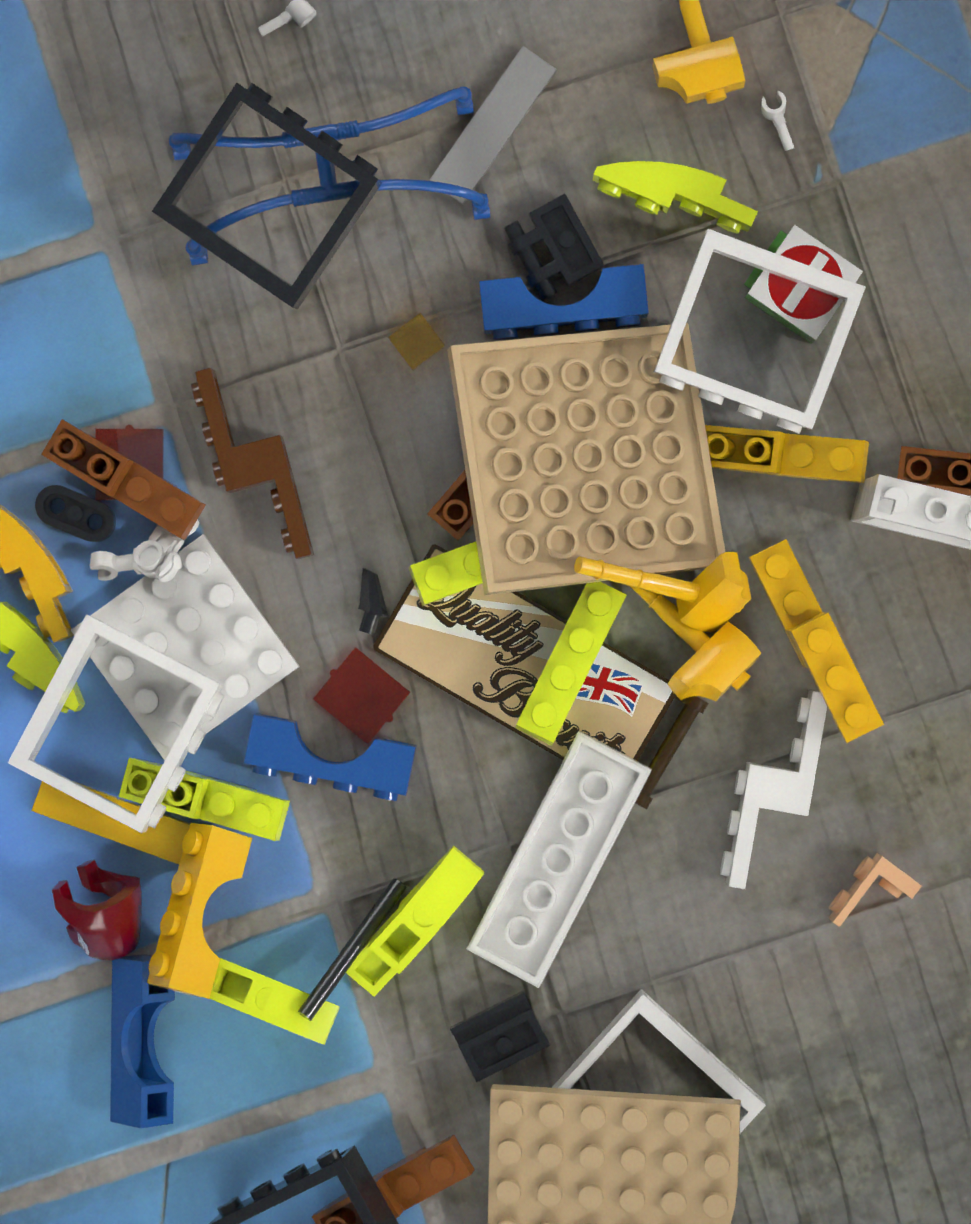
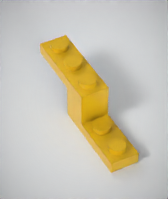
M787 539L748 557L802 666L809 669L845 743L884 725L829 612L822 611Z

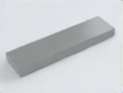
M522 46L429 181L448 183L474 190L550 82L557 69ZM447 194L461 205H464L467 201L465 198Z

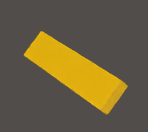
M43 781L31 810L176 864L180 863L183 852L182 842L190 827V823L164 814L155 829L149 826L146 832L140 833ZM77 783L134 814H137L141 805Z

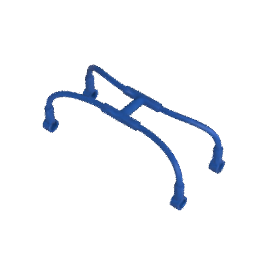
M459 87L402 111L360 123L354 120L305 129L318 137L321 131H324L335 140L359 137V133L394 125L453 100L456 102L458 115L474 113L472 94L469 88ZM282 132L280 136L271 137L221 136L215 146L234 148L284 146V148L304 146V144L287 132ZM173 133L169 137V145L173 150L175 161L187 159L191 152L190 144H196L202 134ZM315 152L320 186L292 190L291 194L257 202L234 211L206 227L217 233L242 219L277 207L291 204L297 207L351 198L360 182L354 180L337 183L334 164ZM389 179L380 180L382 184L377 190H419L454 195L471 200L474 220L491 218L487 194L478 193L458 185L426 180ZM190 239L186 243V251L189 254L191 265L208 263L207 249L193 239Z

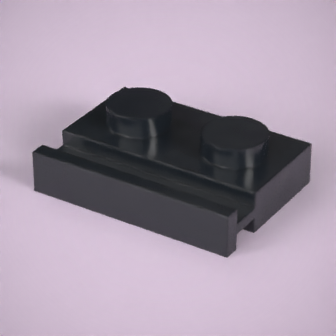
M524 991L450 1027V1031L454 1035L476 1082L550 1046Z

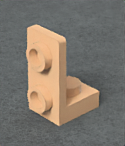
M876 853L873 859L867 856L855 870L853 876L857 880L847 892L842 889L831 902L829 909L833 912L829 919L840 927L878 875L883 877L878 884L896 898H899L904 893L913 899L922 885L880 854Z

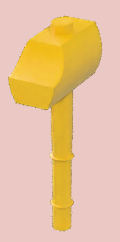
M679 0L691 48L653 58L652 67L657 86L674 90L684 99L686 104L706 99L707 104L723 101L727 98L726 93L742 89L745 85V76L734 38L729 37L711 42L699 0Z
M737 552L721 553L692 582L643 572L641 569L634 570L605 563L602 559L597 561L579 556L574 563V571L576 573L592 576L596 580L604 579L633 586L634 589L640 588L652 593L676 598L679 620L690 628L702 632H713L720 629L751 600L748 577L740 569Z
M629 586L649 605V608L651 607L696 652L671 677L667 684L680 700L692 696H701L717 701L731 686L738 691L750 679L751 676L746 671L756 662L761 652L740 629L727 621L710 638L705 632L692 629L679 620L677 606L663 595L640 588L634 589L633 586Z

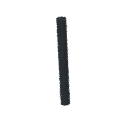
M395 878L392 879L298 1010V1013L304 1018L312 1021L407 888L402 882Z

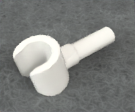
M293 0L281 15L261 25L258 29L261 35L265 36L282 25L287 24L291 19L300 27H303L316 16L317 12L307 1Z
M777 91L778 103L781 106L778 109H770L766 105V100L763 96L761 112L766 119L773 121L785 151L793 149L794 145L785 124L786 97L782 92Z

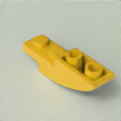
M705 425L712 468L826 481L865 482L869 442L866 440Z
M0 505V569L3 568L5 574H14L22 570L24 576L19 578L20 585L29 601L34 599L41 614L36 615V621L45 638L51 636L53 643L73 637L72 628L58 599L73 592L64 572L39 537L21 519Z

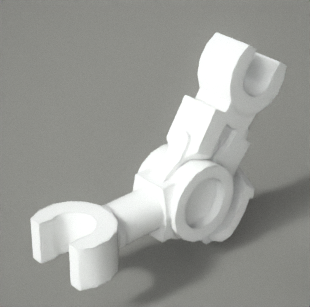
M198 519L195 525L193 526L192 530L190 531L189 535L194 533L198 528ZM157 525L149 540L142 542L137 548H134L133 554L116 556L107 551L91 553L90 569L98 570V579L103 581L116 578L118 572L134 570L137 575L143 574L149 578H157L160 582H168L182 567L181 558L177 552L183 545L184 540Z

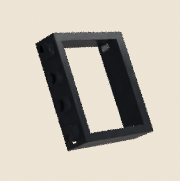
M236 83L152 212L292 308L299 309L382 182L374 176L378 168L359 155L353 161L342 155L339 151L343 144L324 131H321L318 137L304 129L308 121L295 111L286 107L283 113L269 105L268 103L272 96L253 83L250 84L248 89ZM243 103L360 182L293 285L176 206Z
M354 1145L340 1153L338 1149L325 1152L316 1159L318 1164L308 1169L304 1163L294 1167L283 1175L284 1181L276 1185L271 1180L260 1184L250 1191L251 1197L243 1201L238 1196L232 1198L228 1203L217 1208L219 1215L209 1224H239L335 1176H338L364 1224H398Z

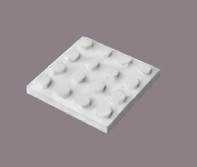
M202 534L177 553L180 555L182 567L170 581L160 582L157 578L144 576L91 616L223 685L219 693L223 694L224 698L214 718L207 715L200 729L207 734L300 666L205 534ZM79 623L77 626L71 629V632L74 634V636L76 635L81 623ZM100 636L90 658L165 760L202 689Z

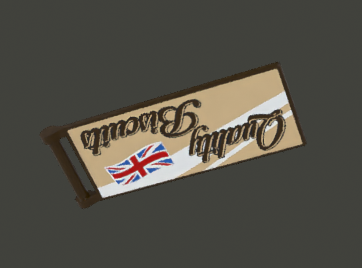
M433 544L423 561L448 551ZM413 579L411 580L374 643L373 649L561 760H564L578 731H581L638 761L673 699L676 698L685 703L648 766L652 771L635 802L639 806L648 809L653 800L650 795L698 713L703 714L709 703L697 696L680 700L667 685L670 680L603 642L554 743L550 746L516 729L515 726L567 620L517 591L484 595L483 583L422 606Z

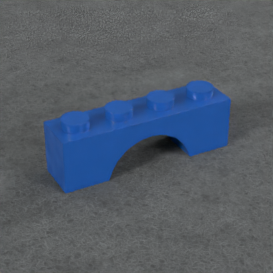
M644 264L603 268L599 281L593 291L581 301L565 306L551 305L537 299L526 288L521 277L479 281L484 333L493 334V340L518 338L517 331L533 329L534 336L554 335L559 333L558 327L575 325V332L593 331L600 329V322L615 321L617 328L640 325V318H647L649 314Z
M256 713L253 715L244 763L253 765L252 772L276 777L277 770L294 773L292 780L316 785L317 779L320 778L334 781L333 788L337 790L357 793V788L360 786L374 789V797L397 801L398 794L406 796L408 792L417 745L376 737L368 750L357 758L343 762L329 761L317 756L305 745L300 735L297 721Z
M147 954L123 956L112 960L110 1122L140 1129L173 1124L174 1082L166 1076L157 1060L154 1046V1030L161 1010L168 1003L175 1000V991L147 983L150 973L149 962L152 955Z

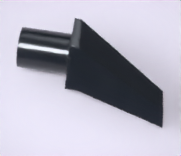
M363 568L358 609L365 612L359 631L375 635L380 616L388 618V613L378 574Z

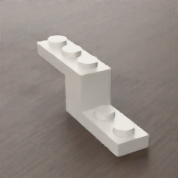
M809 690L808 697H801L799 702L797 722H803L800 739H793L790 753V762L796 763L795 770L746 762L745 771L738 770L734 794L741 795L738 811L731 810L727 830L728 835H734L731 852L724 851L720 875L727 876L726 883L729 887L741 889L746 887L759 808L804 816L809 815L827 705L818 691Z

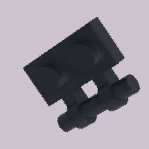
M566 194L529 213L536 228L525 234L518 220L504 228L511 241L508 246L514 256L519 255L529 274L526 276V279L531 288H537L543 300L557 293L550 280L553 276L561 273L569 287L604 268V263ZM542 240L553 258L552 262L544 266L532 247Z

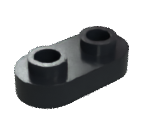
M60 485L48 486L38 494L35 501L36 513L44 523L83 540L101 542L108 539L115 530L116 517L108 505ZM57 498H61L65 503V509L59 514L54 513L51 508L52 502ZM94 514L100 515L103 520L102 526L97 530H93L89 526V519Z

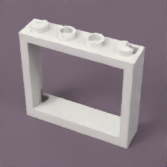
M707 229L654 372L662 375L660 383L683 391L685 384L701 389L698 396L719 405H722L724 398L740 404L738 412L760 420L763 412L779 418L776 426L800 434L802 427L812 429L866 287ZM712 252L845 300L804 412L671 364Z
M881 474L865 479L864 483H859L850 521L971 550V496Z
M86 614L8 763L140 833L146 832L149 826L155 829L167 808L161 803L168 789L175 792L185 775L186 769L182 768L181 765L187 753L189 752L194 755L204 739L206 733L200 729L207 715L214 718L220 708L219 706L224 695L219 692L223 685ZM100 636L202 689L137 814L34 761Z
M642 989L552 1086V1088L571 1089L640 1013L733 1099L741 1100L740 1133L766 1106L763 1099Z

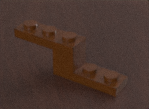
M212 368L196 371L197 382L191 383V388L197 407L204 406L208 422L202 423V430L207 446H215L218 461L212 463L217 485H225L227 492L234 493L275 482L277 488L270 490L276 513L283 512L287 528L281 529L286 552H294L296 559L313 556L314 551L283 437L277 435L235 446L215 371Z

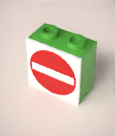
M796 225L793 226L788 234L781 230L767 249V251L856 283L863 272ZM756 267L744 283L750 289L744 297L746 300L810 344L818 338L843 301L840 298Z

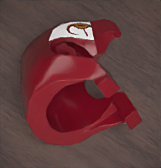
M89 860L76 867L82 886L91 892L104 893L111 897L110 899L97 904L82 905L74 902L67 880L59 881L54 886L52 893L55 909L69 923L66 929L72 942L81 947L88 956L100 960H115L136 949L140 940L142 916L140 878L102 870L97 866L95 860Z

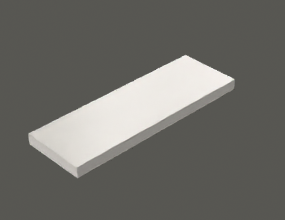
M578 731L467 950L539 988L652 769Z

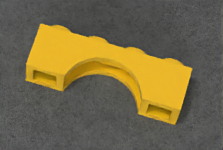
M190 823L189 830L182 842L183 852L178 871L173 876L171 882L172 892L167 911L160 922L161 933L156 951L149 962L148 984L206 999L210 998L220 958L210 949L204 937L202 927L204 909L209 897L220 885L230 880L242 878L252 838L214 825Z

